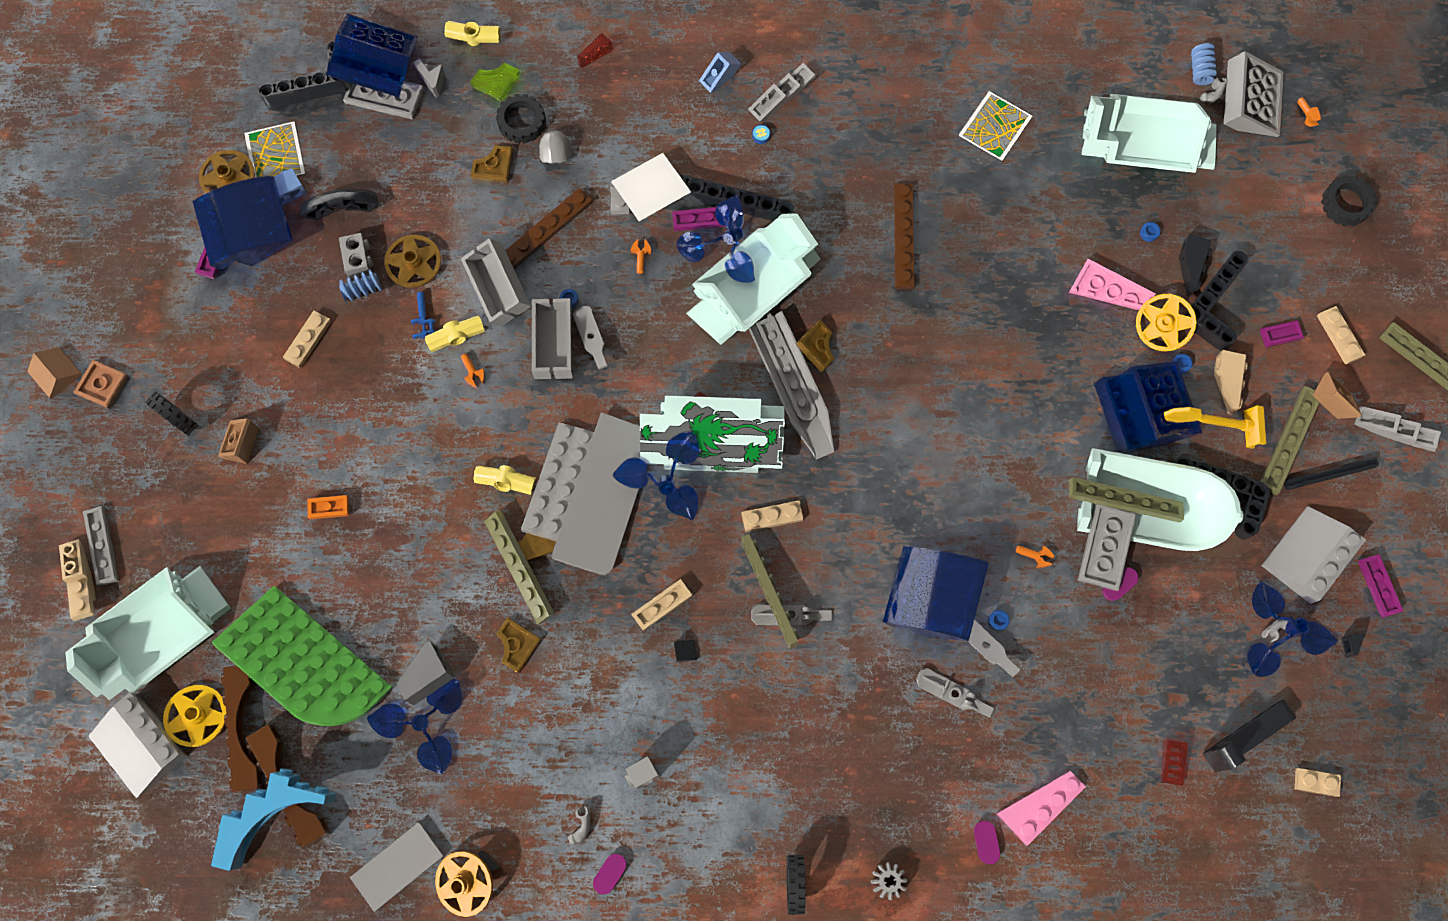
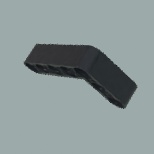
M333 40L327 45L328 70L266 83L260 86L258 93L267 107L276 108L347 92L351 88L349 56L343 44L338 40Z
M1242 251L1232 253L1191 305L1196 316L1194 333L1219 350H1227L1236 341L1237 334L1209 311L1247 264L1248 257ZM1187 310L1184 313V316L1191 317L1189 311Z
M1181 455L1171 462L1209 471L1225 480L1235 491L1238 499L1243 500L1241 504L1243 519L1235 528L1236 536L1246 540L1259 532L1270 494L1269 487L1265 483L1185 455ZM1235 483L1240 485L1241 490L1236 488ZM1254 489L1260 493V497L1255 494ZM1249 507L1254 509L1255 515L1250 512ZM1244 525L1249 527L1250 533L1246 532Z
M1284 699L1280 700L1202 754L1215 772L1231 770L1246 761L1243 756L1246 752L1296 719V715Z

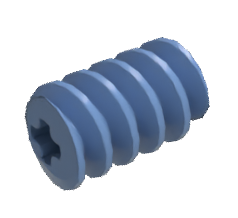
M1211 43L1200 44L1191 51L1193 82L1197 85L1211 84L1214 82L1213 77L1217 75L1215 70L1216 59L1214 57L1215 45Z
M371 269L369 270V276L361 272V278L355 274L354 281L347 277L346 284L339 280L340 291L346 303L347 297L354 301V295L360 299L362 298V293L365 296H369V290L373 294L376 293V287L383 291L377 274H374Z

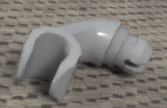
M1216 77L1211 85L1215 91L1208 94L1203 93L1200 100L1209 104L1218 100L1223 94L1227 79L1222 78L1220 82L1218 77Z
M1292 618L1276 620L1261 635L1263 638H1266L1270 634V642H1273L1279 638L1278 630L1280 628L1295 633L1298 631L1299 625L1294 623Z
M584 806L586 810L584 816L580 815L578 809L575 812L576 816L581 819L582 825L575 833L568 836L570 844L583 843L590 831L591 815L587 806Z

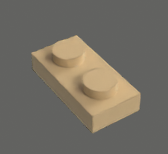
M1296 768L1294 790L1340 797L1341 775Z

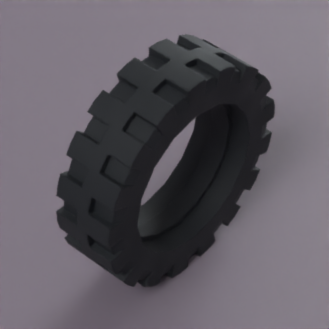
M515 94L514 97L509 96L505 102H501L500 108L497 109L496 120L499 130L509 141H514L517 144L523 142L525 144L530 140H536V137L540 136L542 130L545 129L546 117L541 103L536 101V98L533 96L529 97L527 94ZM518 108H527L536 114L534 123L529 128L523 130L509 127L506 119L513 110Z
M1342 176L1340 179H1335L1322 196L1324 198L1321 200V203L1324 205L1323 211L1327 212V217L1329 219L1332 218L1336 224L1356 226L1358 223L1364 222L1375 210V204L1377 203L1376 193L1370 188L1371 185L1364 182V179H1358L1356 176ZM1348 189L1359 195L1363 205L1362 211L1350 213L1343 210L1336 202V191Z
M156 391L145 402L155 412L188 436L198 426L193 419Z
M787 855L786 888L788 915L805 914L804 855Z

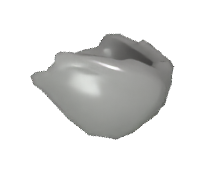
M549 131L543 135L539 146V158L541 161L552 164L567 161L571 156L568 137L560 131Z

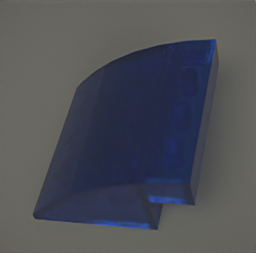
M347 13L336 33L333 53L328 62L326 75L400 98L418 36Z
M272 175L231 183L212 190L192 201L211 267L222 270L235 261L252 267L293 241L275 177Z
M1177 361L1132 366L1118 376L1103 377L1094 383L1118 453L1127 454L1142 451L1203 433L1199 421L1177 423L1166 421L1164 417V412L1171 409L1194 408Z
M903 546L882 622L894 628L909 629L923 637L969 641L989 563L945 551Z

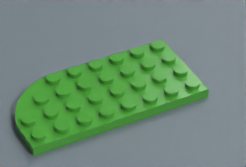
M275 586L268 590L212 641V644L294 717L306 723L320 726H336L350 723L369 713L392 690V686Z

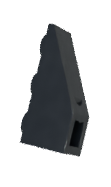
M1191 233L1184 240L1179 254L1185 289L1189 297L1194 291L1197 292L1202 282L1199 278L1206 270L1207 265L1204 263L1212 251V248H1209L1211 240Z

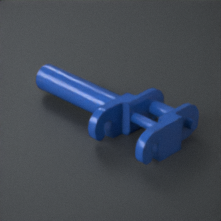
M418 292L419 318L412 319L411 324L414 325L415 322L422 324L423 331L412 335V338L417 339L419 337V339H425V336L436 332L433 326L436 320L432 318L427 319L424 292ZM429 324L430 330L426 331L425 325Z

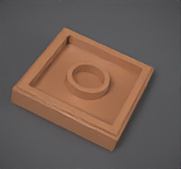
M92 360L73 393L110 409L129 376L96 360Z

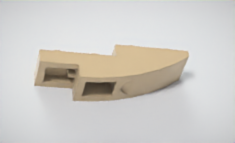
M78 539L59 545L62 579L67 583L70 619L77 621L94 615L93 601L96 600L90 567L82 543Z

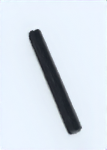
M1371 457L1285 480L1283 485L1286 490H1291L1373 469L1379 466V462L1376 457Z

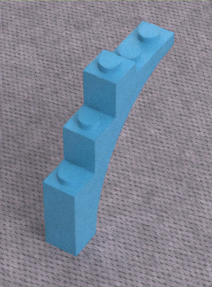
M280 769L279 772L270 773L267 790L257 789L254 793L246 794L243 811L232 810L231 813L222 815L211 866L228 871L242 868L246 852L254 836L276 813L297 803H331L335 801L336 793L329 792L327 787L316 786V788L309 787V783L299 782L300 775L292 774L293 770Z

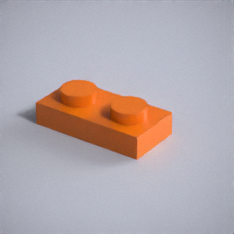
M342 495L307 499L308 519L349 516V497Z

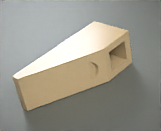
M1222 350L1216 356L1214 376L1228 414H1233L1241 408L1243 398L1240 396L1245 386L1243 374L1247 369L1246 355Z

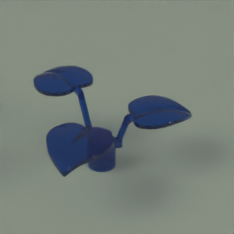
M735 195L719 203L715 210L718 223L726 226V231L722 236L702 243V237L699 233L689 231L679 237L676 247L686 260L698 262L705 254L703 246L720 240H724L729 245L733 244L729 254L731 258L725 261L726 272L732 279L738 282L750 283L755 281L754 264L751 257L743 251L734 253L736 246L739 245L738 241L743 237L741 227L744 222L742 205L738 195Z
M682 432L676 434L668 441L666 455L674 458L670 474L663 475L659 481L650 472H647L646 462L636 457L626 459L613 472V477L619 483L635 489L646 486L648 483L647 476H649L655 482V485L659 486L660 493L667 496L666 506L669 511L690 520L694 519L698 509V495L695 489L689 485H682L677 489L673 478L677 461L682 464H690L699 455V444L694 433Z
M1263 581L1256 586L1252 595L1254 611L1263 619L1273 616L1274 619L1287 621L1285 631L1288 635L1270 648L1264 643H1256L1249 648L1247 660L1255 676L1266 677L1278 670L1281 659L1273 650L1292 637L1301 636L1300 644L1302 648L1312 655L1322 654L1338 642L1326 628L1314 621H1307L1301 617L1293 619L1292 617L1278 616L1277 614L1282 613L1285 607L1281 594Z
M452 679L427 696L428 704L434 706V708L425 715L418 714L413 717L412 721H403L405 719L404 710L399 705L390 703L381 706L374 713L370 714L367 717L368 723L375 732L385 738L399 737L403 733V725H412L414 730L423 732L429 742H424L419 746L417 759L424 768L438 774H443L450 765L452 748L450 742L443 736H437L432 740L427 732V729L430 727L429 716L436 712L437 709L442 714H451L457 711L462 702L460 681L458 679Z

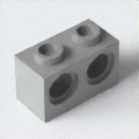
M361 233L339 237L344 270L350 279L354 278L355 274L361 277V272L369 275V270L373 267V261L371 256H368V250H370L368 239H364Z
M648 756L626 768L628 774L624 775L630 787L635 786L638 790L660 777Z

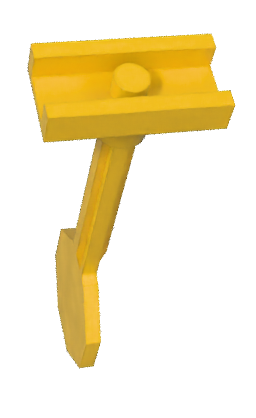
M1257 405L1244 410V420L1202 414L1201 409L1192 407L1175 408L1164 412L1166 421L1177 423L1200 421L1207 424L1241 429L1245 431L1246 448L1253 449L1255 445L1266 444L1264 406Z

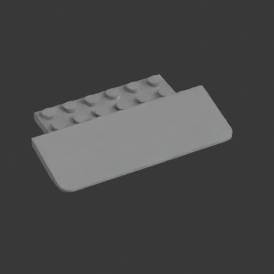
M602 412L594 432L558 423L521 527L522 532L556 541L551 556L552 559L601 575H606L612 571L647 466L646 463H640V426Z

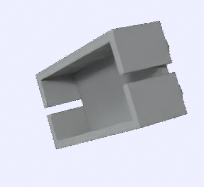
M489 238L476 247L478 251L472 250L462 257L461 261L489 322L503 326L515 318L514 314H521L530 308L531 304L502 243Z
M570 298L553 299L555 310H551L549 299H532V374L534 379H551V375H554L555 379L573 378L572 305Z

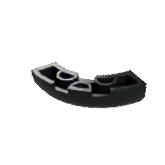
M348 188L327 191L305 201L300 208V217L319 220L328 214L334 213V209L345 208L346 211L370 212L379 205V201L374 191Z

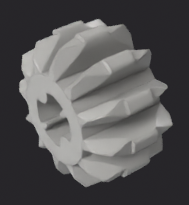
M889 862L885 864L886 870H884L882 865H878L877 867L881 873L872 872L874 876L878 877L877 880H871V884H878L873 891L878 892L882 889L880 898H884L887 893L888 900H892V892L899 898L901 895L898 889L906 890L904 886H901V882L906 883L907 879H900V876L905 871L900 870L896 873L898 865L894 864L891 870ZM891 875L893 877L891 880H894V884L886 887L885 884L887 882H884V878Z

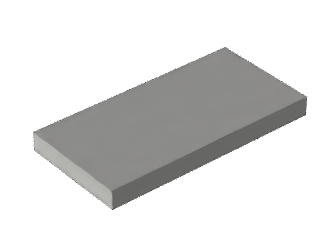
M355 69L351 78V88L346 92L343 101L346 104L413 119L423 94L424 86Z
M1095 504L1078 581L1119 591L1136 513Z
M418 822L354 873L350 879L372 910L376 912L443 858L444 854L422 824Z

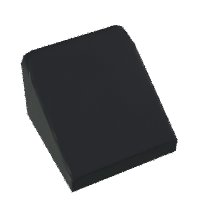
M1364 633L1342 637L1341 640L1346 658L1359 654Z
M694 640L674 641L677 663L697 660Z
M479 851V857L487 864L490 872L502 868L486 851Z

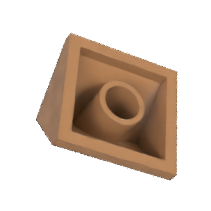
M59 347L34 352L27 371L50 399L83 375Z
M1329 372L1325 373L1313 397L1337 419L1358 418L1362 416L1353 395Z
M247 418L231 420L218 457L247 464L259 427Z

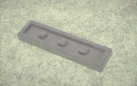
M99 506L83 511L96 586L101 587L118 582L119 577L106 509L104 506Z

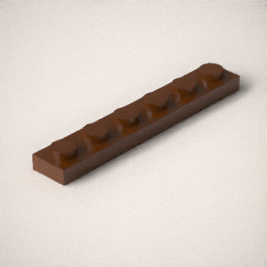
M894 183L895 289H914L913 184Z
M581 188L577 189L505 250L514 269L593 203L592 199Z

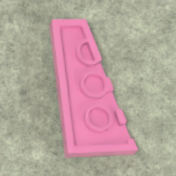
M1087 259L1069 291L1072 294L1135 310H1140L1146 301L1156 295L1090 259Z
M1069 771L996 814L1028 846L1086 786Z

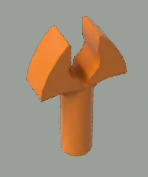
M1304 98L1298 99L1297 103L1307 116L1304 123L1310 127L1319 125L1317 121L1321 120L1318 107L1310 108Z
M638 239L631 247V254H637L638 274L644 273L645 255L647 253L652 254L651 247L646 239L644 240L645 246L642 248V251L638 247Z
M463 354L461 359L469 372L468 376L464 377L469 385L477 388L473 381L474 375L479 377L482 384H484L485 372L483 368L476 370L468 354Z
M1019 545L1016 548V553L1035 559L1037 562L1036 568H1046L1052 565L1050 562H1045L1042 556L1052 559L1055 557L1045 546L1039 552Z

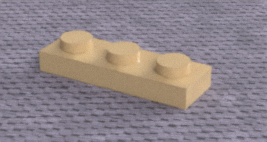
M1337 306L1317 315L1345 365L1365 356Z
M313 311L284 354V360L302 368L332 321L326 316Z
M799 501L741 512L745 533L803 521Z
M680 579L631 615L644 632L691 598L692 594Z

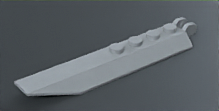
M770 311L765 314L766 319H759L756 324L749 328V331L793 428L817 460L834 453L829 413L803 355L796 345L797 342L783 312L780 311L775 316H772Z

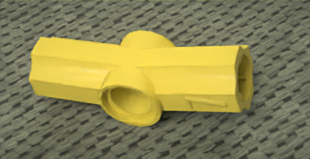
M448 21L445 24V37L467 41L471 46H477L480 43H499L501 41L500 26H478L475 22L463 24Z
M479 316L461 322L454 320L446 323L443 329L425 336V341L433 353L448 345H459L466 338L483 333L485 330Z
M505 465L500 466L499 469L478 466L474 471L475 483L492 485L503 492L511 489L531 495L536 481L535 477L516 473L512 467Z

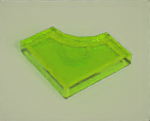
M503 63L494 70L479 69L471 80L470 85L502 101L519 76L520 71L506 63Z

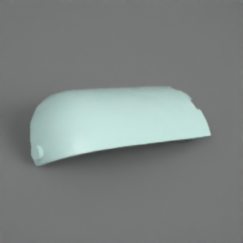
M1092 448L1086 466L1087 480L1183 502L1184 520L1180 523L1136 513L1130 541L1176 550L1199 551L1213 548L1226 541L1235 530L1237 524L1241 523L1243 519V511H1241L1240 502L1235 491L1225 480L1209 471ZM1083 501L1081 508L1078 509L1077 531L1089 533L1095 509L1094 503Z

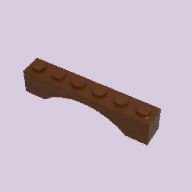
M238 666L224 667L223 674H221V682L225 690L222 700L224 706H226L224 723L228 729L226 745L229 747L230 756L227 757V764L231 768L229 786L234 793L264 789L263 773L257 768L256 761L247 748L243 733L245 707L252 691L256 687V682Z
M269 724L246 737L248 741L247 748L252 755H255L258 761L256 762L257 768L261 773L264 772L267 778L265 781L267 787L270 773L279 772L282 769V750L284 745L275 726ZM300 803L283 809L286 814L285 821L290 828L293 827L296 833L294 838L299 846H303V848L311 847L332 834L322 815L310 811Z

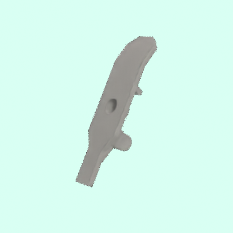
M589 306L577 308L573 313V317L585 349L593 355L599 370L605 368L607 363L603 355L604 342L592 310Z
M756 605L751 610V620L756 625L778 626L769 605ZM782 605L784 610L795 613V617L789 622L791 626H806L812 621H832V610H812L806 605Z
M960 614L953 620V629L962 635L990 663L998 664L1012 677L1020 671L1007 658L1004 647L968 614ZM985 642L990 645L987 649L982 646Z
M928 668L920 670L916 678L918 687L962 710L973 709L989 718L994 708L979 701L969 689ZM953 690L958 692L957 698L952 696L951 692Z

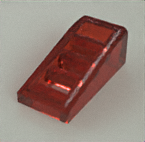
M599 34L577 56L579 67L582 69L613 50L612 41L604 34Z
M1163 741L1161 783L1183 786L1188 752L1187 742ZM1171 747L1179 748V752L1171 751ZM1170 756L1179 757V760H1170ZM1169 765L1178 766V770L1170 769ZM1168 773L1178 774V778L1168 777Z

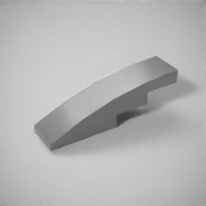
M802 63L791 75L788 73L777 85L773 84L748 110L761 123L799 94L816 78V75Z
M1363 406L1359 407L1362 416L1356 418L1354 425L1401 443L1433 452L1436 451L1441 431L1420 427L1421 423L1401 419V415Z

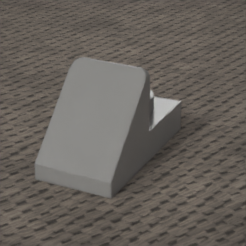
M420 59L413 62L417 73L436 98L439 97L445 77L442 65L431 70Z
M611 182V215L630 214L629 206Z

